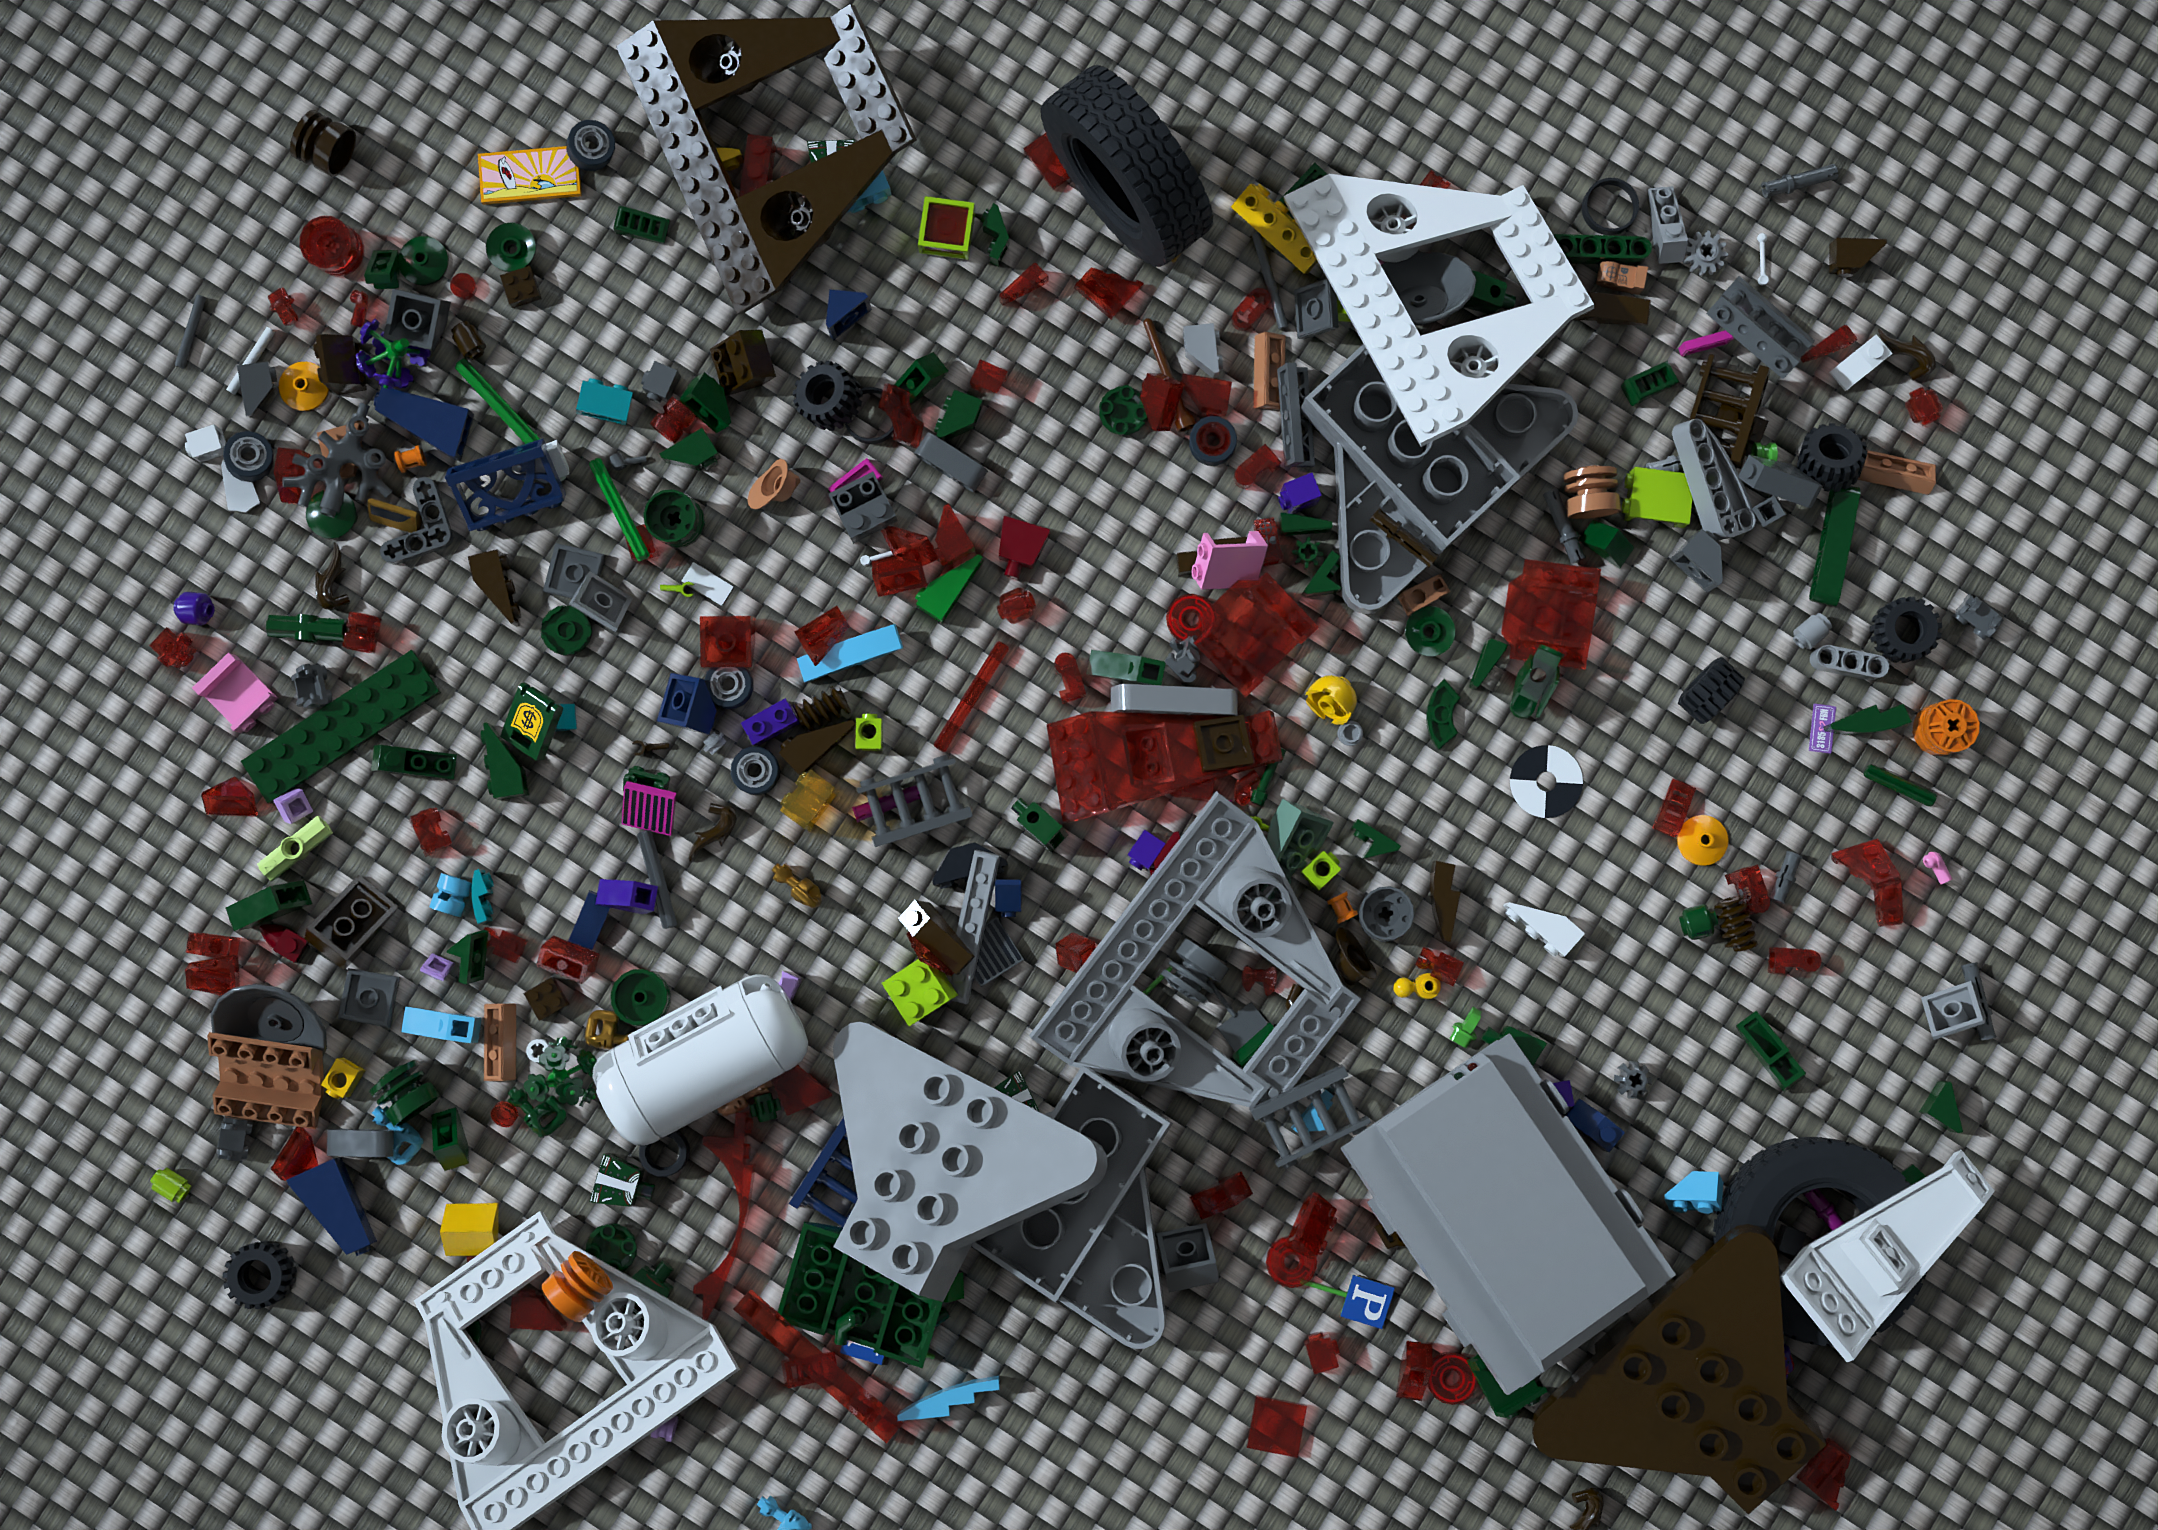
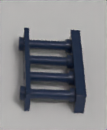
M844 1117L789 1202L796 1209L801 1204L804 1206L809 1205L839 1224L841 1228L844 1227L848 1217L814 1197V1193L810 1190L815 1182L819 1185L823 1183L854 1204L858 1200L855 1191L828 1175V1171L824 1169L830 1160L840 1163L853 1172L851 1158L841 1152L842 1149L838 1147L843 1138L848 1140Z

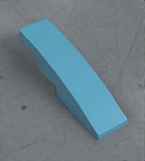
M896 624L804 655L797 658L804 682H811L828 674H835L855 665H862L903 649V645Z
M999 1376L970 1380L946 1387L899 1411L897 1419L898 1421L950 1416V1405L975 1403V1392L1000 1390Z

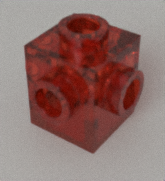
M168 627L149 645L159 654L157 659L168 668L173 666L180 669L187 666L193 660V654L197 651L191 645L193 640L182 631L178 633L176 630Z

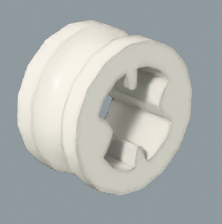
M544 1039L531 1041L526 1050L528 1058L534 1062H539L540 1055H538V1058L534 1055L536 1052L534 1046L542 1044L544 1052L546 1047H551L548 1041Z

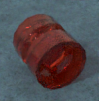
M671 396L663 406L664 412L657 413L649 424L667 440L676 444L684 434L682 429L684 427L689 428L697 416L684 404Z
M349 612L346 623L349 632L344 633L342 647L375 654L378 642L375 634L380 632L382 618ZM358 628H366L367 634L357 632Z

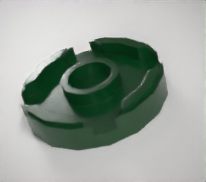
M558 606L550 610L543 618L541 624V638L545 645L554 653L563 656L575 655L583 651L589 644L592 636V625L588 616L572 606Z

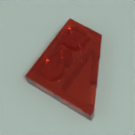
M888 526L881 530L902 573L909 572L939 559L934 546L926 535L893 526Z
M1878 838L1831 854V860L1835 864L1842 863L1849 868V873L1863 879L1866 884L1874 889L1900 882V874Z

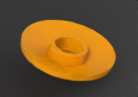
M305 361L297 362L290 365L282 373L279 380V393L282 400L289 407L298 411H310L319 407L326 400L329 389L319 380L317 369L320 367L318 365ZM304 380L305 386L298 388V382Z
M1698 815L1691 817L1682 824L1677 835V844L1680 853L1689 862L1700 866L1711 865L1719 861L1725 854L1728 847V835L1720 821L1711 816ZM1703 835L1709 838V842L1706 845L1701 842Z

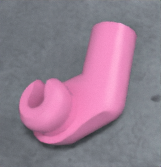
M1929 852L1928 855L1923 857L1924 865L1927 868L1933 869L1940 884L1952 880L1939 853Z

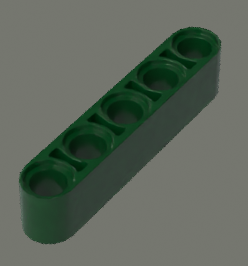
M1553 234L1559 245H1565L1569 249V253L1564 254L1570 264H1600L1601 262L1609 261L1622 265H1640L1652 251L1651 242L1641 236ZM1589 245L1590 247H1592L1594 253H1586L1583 249V246ZM1608 246L1616 247L1619 254H1611ZM1633 247L1641 248L1643 255L1635 254Z
M1850 486L1846 490L1841 488L1839 492L1830 489L1809 600L1812 602L1837 606L1840 600L1860 499V487Z

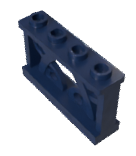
M544 438L449 468L445 475L446 482L452 489L469 531L476 529L477 531H484L490 528L492 524L498 522L501 524L509 523L515 517L523 514L524 516H531L537 513L539 509L545 507L549 509L556 508L562 504L566 496L565 489H563L547 451ZM535 459H541L546 473H535ZM520 465L521 470L519 472L526 471V474L515 473L512 470V466ZM503 470L506 475L513 479L525 480L521 491L514 500L500 497L489 491L496 483L497 471ZM487 475L491 481L483 487L482 485L486 481H482L480 476ZM534 479L548 481L552 486L551 492L544 495L538 494L537 489H545V486L542 483L534 482ZM461 482H464L474 492L468 499L460 485ZM480 497L482 500L479 502L478 509L485 506L489 509L488 513L481 515L474 513L471 509L472 502Z

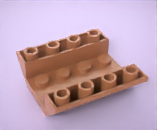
M209 1032L207 1035L209 1056L218 1057L220 1082L213 1093L214 1114L316 1129L324 1095V1087L321 1086L324 1080L321 1050Z

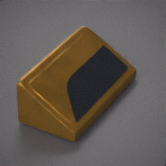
M372 498L368 499V511L371 521L409 533L420 529L422 517L419 513Z

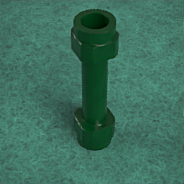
M1272 745L1267 756L1269 761L1257 789H1254L1249 800L1251 803L1261 807L1264 806L1268 794H1266L1278 763L1283 761L1286 750Z

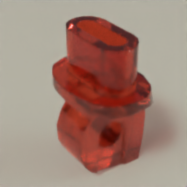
M279 288L268 296V300L271 303L270 311L277 312L285 326H291L298 321V316L291 307L295 300L293 296L288 295L285 288Z

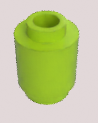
M167 1167L163 1171L161 1169L157 1170L150 1180L153 1184L151 1187L153 1191L169 1201H176L179 1204L186 1198L192 1188L188 1184L187 1179Z

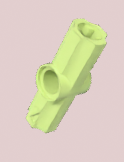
M316 816L293 836L285 838L278 848L257 864L259 870L270 881H274L296 862L305 859L311 850L333 834L330 826L320 816ZM297 842L300 849L296 855H293L291 853V846Z

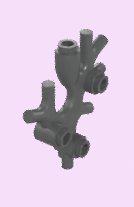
M359 404L357 413H353L352 418L346 425V434L342 439L335 440L325 431L322 432L318 439L328 448L329 454L326 458L320 454H314L307 458L295 453L292 463L304 467L305 474L297 477H283L282 482L283 487L301 488L302 492L297 504L298 506L308 508L315 484L318 481H322L326 487L319 508H321L320 513L335 518L336 514H339L344 500V484L340 476V469L347 463L355 464L362 473V480L355 501L365 503L368 492L372 488L379 491L385 498L393 491L382 482L378 475V470L385 464V454L379 449L365 451L361 447V438L369 430V418L366 417L369 405ZM354 424H360L362 426V430H357L354 427ZM371 456H376L379 462H373ZM318 461L321 464V468L314 467L313 462Z

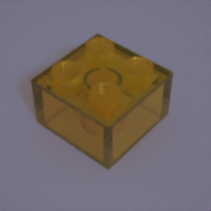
M811 769L808 773L804 771L795 783L798 787L792 794L788 792L780 802V805L783 806L780 811L809 832L840 792Z

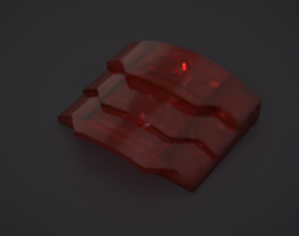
M1525 559L1523 573L1508 585L1501 634L1511 646L1509 659L1526 661L1531 654H1535L1539 645L1542 644L1565 655L1558 666L1586 671L1601 569Z
M1266 572L1258 580H1237L1202 614L1201 634L1193 643L1243 696L1247 697L1264 681L1263 677L1298 643L1302 644L1319 626Z

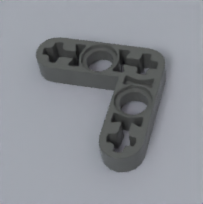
M421 477L413 484V493L425 528L383 543L380 555L389 564H399L444 549L453 542V532L439 489L430 478ZM423 484L431 487L428 490V494L432 501H428L426 495L420 492L423 489ZM432 506H436L440 511L439 516L436 519H428L427 510ZM440 530L443 533H447L443 537V542H440L438 539L431 540L432 546L429 545V541L425 536L428 534L430 538L437 537ZM414 538H421L423 540V547L419 551L411 549L410 544ZM392 546L395 549L405 547L408 552L407 555L403 550L396 552L395 558L387 555V553L391 552L390 547Z

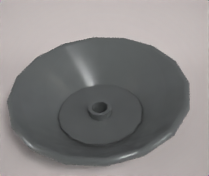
M1417 252L1406 260L1385 262L1381 265L1415 326L1436 322L1460 310L1474 293L1476 278L1471 267L1455 256L1439 252Z
M260 984L234 987L218 998L211 1012L212 1033L311 1047L321 1050L323 1056L327 1050L326 1029L318 1014L300 997L279 987Z

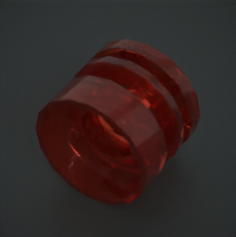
M319 216L309 221L301 232L299 247L303 257L323 272L332 276H346L353 273L361 265L364 258L362 238L343 221L332 216Z

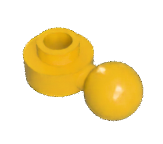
M1431 973L1419 975L1414 982L1408 978H1399L1393 986L1395 994L1401 998L1409 997L1415 992L1422 999H1431L1436 997L1441 989L1439 979ZM1427 981H1429L1432 984V988L1430 991L1426 990L1425 983Z

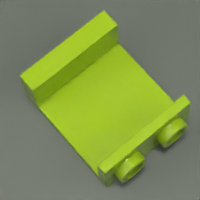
M1634 467L1630 474H1626L1624 488L1628 489L1627 498L1623 499L1621 508L1622 513H1625L1624 521H1630L1632 518L1671 522L1674 523V527L1685 528L1690 524L1693 498L1685 473Z

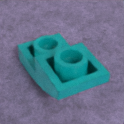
M482 869L475 870L473 874L472 904L477 924L484 925L493 921L491 917L493 914L492 906L489 900L485 901L484 897L493 894L491 887H494V882L490 873H486Z

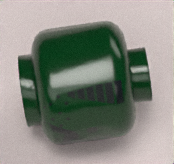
M1705 904L1686 908L1683 910L1682 916H1679L1684 936L1688 935L1691 940L1712 936L1715 932L1714 926L1719 925L1715 910L1709 911L1708 906Z

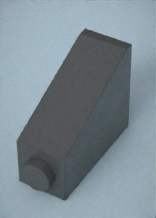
M1753 455L1748 456L1738 476L1739 479L1754 489L1807 508H1812L1823 487L1792 464Z

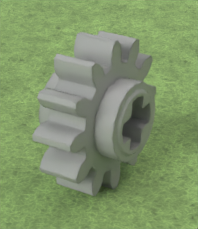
M1707 230L1703 237L1700 232H1696L1693 237L1694 239L1688 238V247L1685 253L1688 257L1684 260L1683 264H1692L1689 272H1693L1697 268L1699 269L1700 276L1706 270H1708L1710 275H1713L1716 272V268L1721 269L1724 262L1722 260L1728 256V253L1721 250L1727 244L1725 242L1720 244L1717 242L1720 238L1719 234L1711 238L1710 230ZM1703 250L1707 252L1706 257L1702 255Z

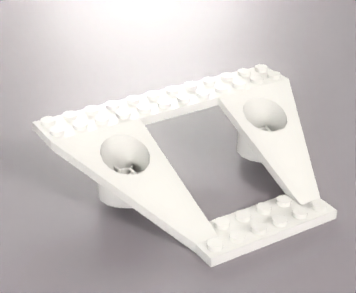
M1328 174L1284 196L1286 205L1421 447L1469 424L1570 320L1594 309V303L1524 185L1498 196ZM1401 214H1403V215H1405V216H1407V217H1409V218H1407V219L1404 220V219L1401 217ZM1384 216L1382 222L1377 221L1379 218ZM1413 223L1416 224L1412 230L1406 229L1407 226ZM1490 227V233L1530 299L1531 304L1420 336L1377 258L1384 262L1403 261L1417 253L1421 245ZM1477 353V356L1469 357L1468 354ZM1481 355L1488 356L1490 359L1484 361ZM1461 356L1465 359L1462 363L1455 362ZM1495 363L1498 367L1495 372L1486 370L1487 367Z
M540 1211L414 1300L426 1325L443 1417L442 1440L445 1449L450 1455L458 1504L471 1530L517 1529L740 1370L715 1325L555 1234L545 1214ZM574 1251H579L597 1263L613 1284V1289L610 1293L604 1295V1299L600 1303L593 1301L594 1309L582 1322L592 1334L594 1343L606 1354L627 1385L545 1443L465 1328L543 1272L547 1271L549 1275L554 1271L562 1272L561 1264L568 1260V1257ZM635 1302L641 1308V1311L636 1315L632 1314ZM627 1304L626 1311L623 1314L620 1308L622 1305ZM644 1317V1328L640 1327L639 1320ZM639 1330H642L643 1332L639 1340L637 1341L635 1336L638 1334ZM617 1335L619 1336L618 1343L615 1340ZM626 1339H630L633 1346L624 1350ZM478 1410L477 1418L474 1419L472 1414ZM486 1410L492 1415L488 1420L484 1419ZM492 1424H495L494 1433H492ZM491 1436H493V1439L490 1445L488 1446L487 1441L490 1439ZM477 1445H480L484 1451L479 1455L476 1454Z

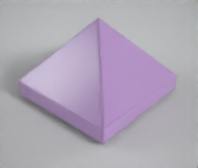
M432 953L422 965L420 971L436 980L444 981L455 966V963Z

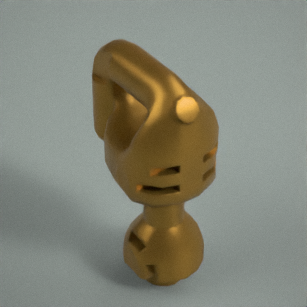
M777 863L771 870L775 873L773 879L779 883H787L792 887L791 896L796 901L811 908L821 905L820 889L808 878H804L801 881L796 879L792 874L790 866L786 863L783 866Z
M595 1010L590 1014L587 1021L585 1042L589 1046L611 1050L615 1044L620 1045L628 1041L629 1034H617L619 1017L614 1011ZM598 1020H602V1032L595 1036Z

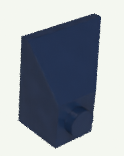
M671 673L657 721L710 735L711 728L714 725L716 708L704 679Z

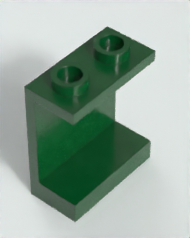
M1479 1354L1467 1360L1496 1417L1511 1419L1521 1413L1520 1409L1526 1405L1532 1406L1542 1400L1541 1396L1548 1392L1546 1387L1537 1386L1533 1379L1510 1395H1506Z

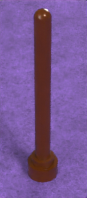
M1146 318L1143 321V325L1177 414L1174 423L1178 432L1188 431L1196 424L1194 416L1190 415L1189 411L1185 409L1152 319Z

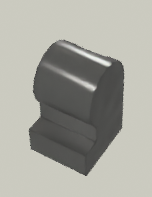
M1772 496L1752 508L1763 527L1787 514L1776 496Z

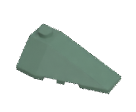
M1282 799L1271 820L1267 842L1289 884H1291V876L1298 868L1303 869L1306 866L1307 862L1305 860L1313 850L1318 851L1334 822L1300 804ZM1259 884V891L1263 892L1269 884ZM1274 890L1268 896V899L1275 898Z

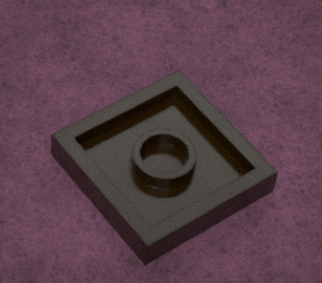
M1243 715L1193 723L1203 773L1253 765L1254 761Z

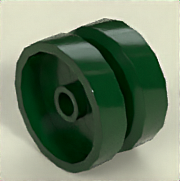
M633 969L622 974L615 981L611 990V1005L615 1014L622 1021L635 1026H646L665 1016L671 1004V991L667 982L659 974L645 969ZM638 993L645 996L642 1002H638L639 999L636 998Z

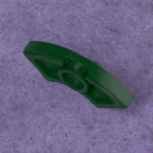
M1445 679L1434 689L1426 710L1428 733L1438 750L1458 734L1453 723L1452 714L1456 703L1461 697Z

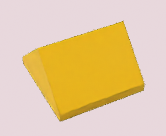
M499 1203L446 1204L440 1229L445 1255L477 1256L498 1241Z

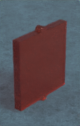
M910 932L906 934L919 961L950 976L954 974L952 970L913 937Z

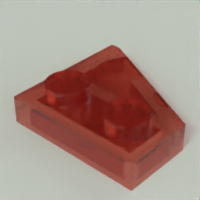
M1091 267L1075 284L1074 289L1108 318L1113 320L1138 293L1144 283L1136 280V282L1121 278V275L1107 274L1103 270Z
M835 606L796 630L795 634L816 666L850 625L838 606Z
M238 955L189 963L185 969L186 988L222 996L232 988L240 987Z
M798 1064L794 1068L771 1079L787 1116L832 1096L828 1089L804 1071Z
M1828 1437L1825 1441L1826 1446L1809 1460L1796 1478L1836 1511L1839 1508V1503L1837 1502L1840 1487H1844L1845 1472L1849 1467L1851 1455Z

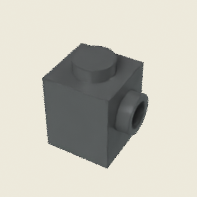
M654 361L650 371L647 370L643 375L641 381L642 388L647 394L648 399L656 403H661V401L669 403L681 375L677 370Z

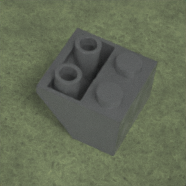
M874 472L828 494L853 544L898 521Z

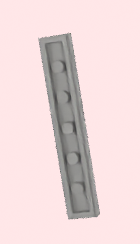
M977 849L974 850L956 932L975 957L959 975H956L950 969H948L947 973L949 982L958 994L951 1001L963 1004L969 1003L1001 857L1000 855Z

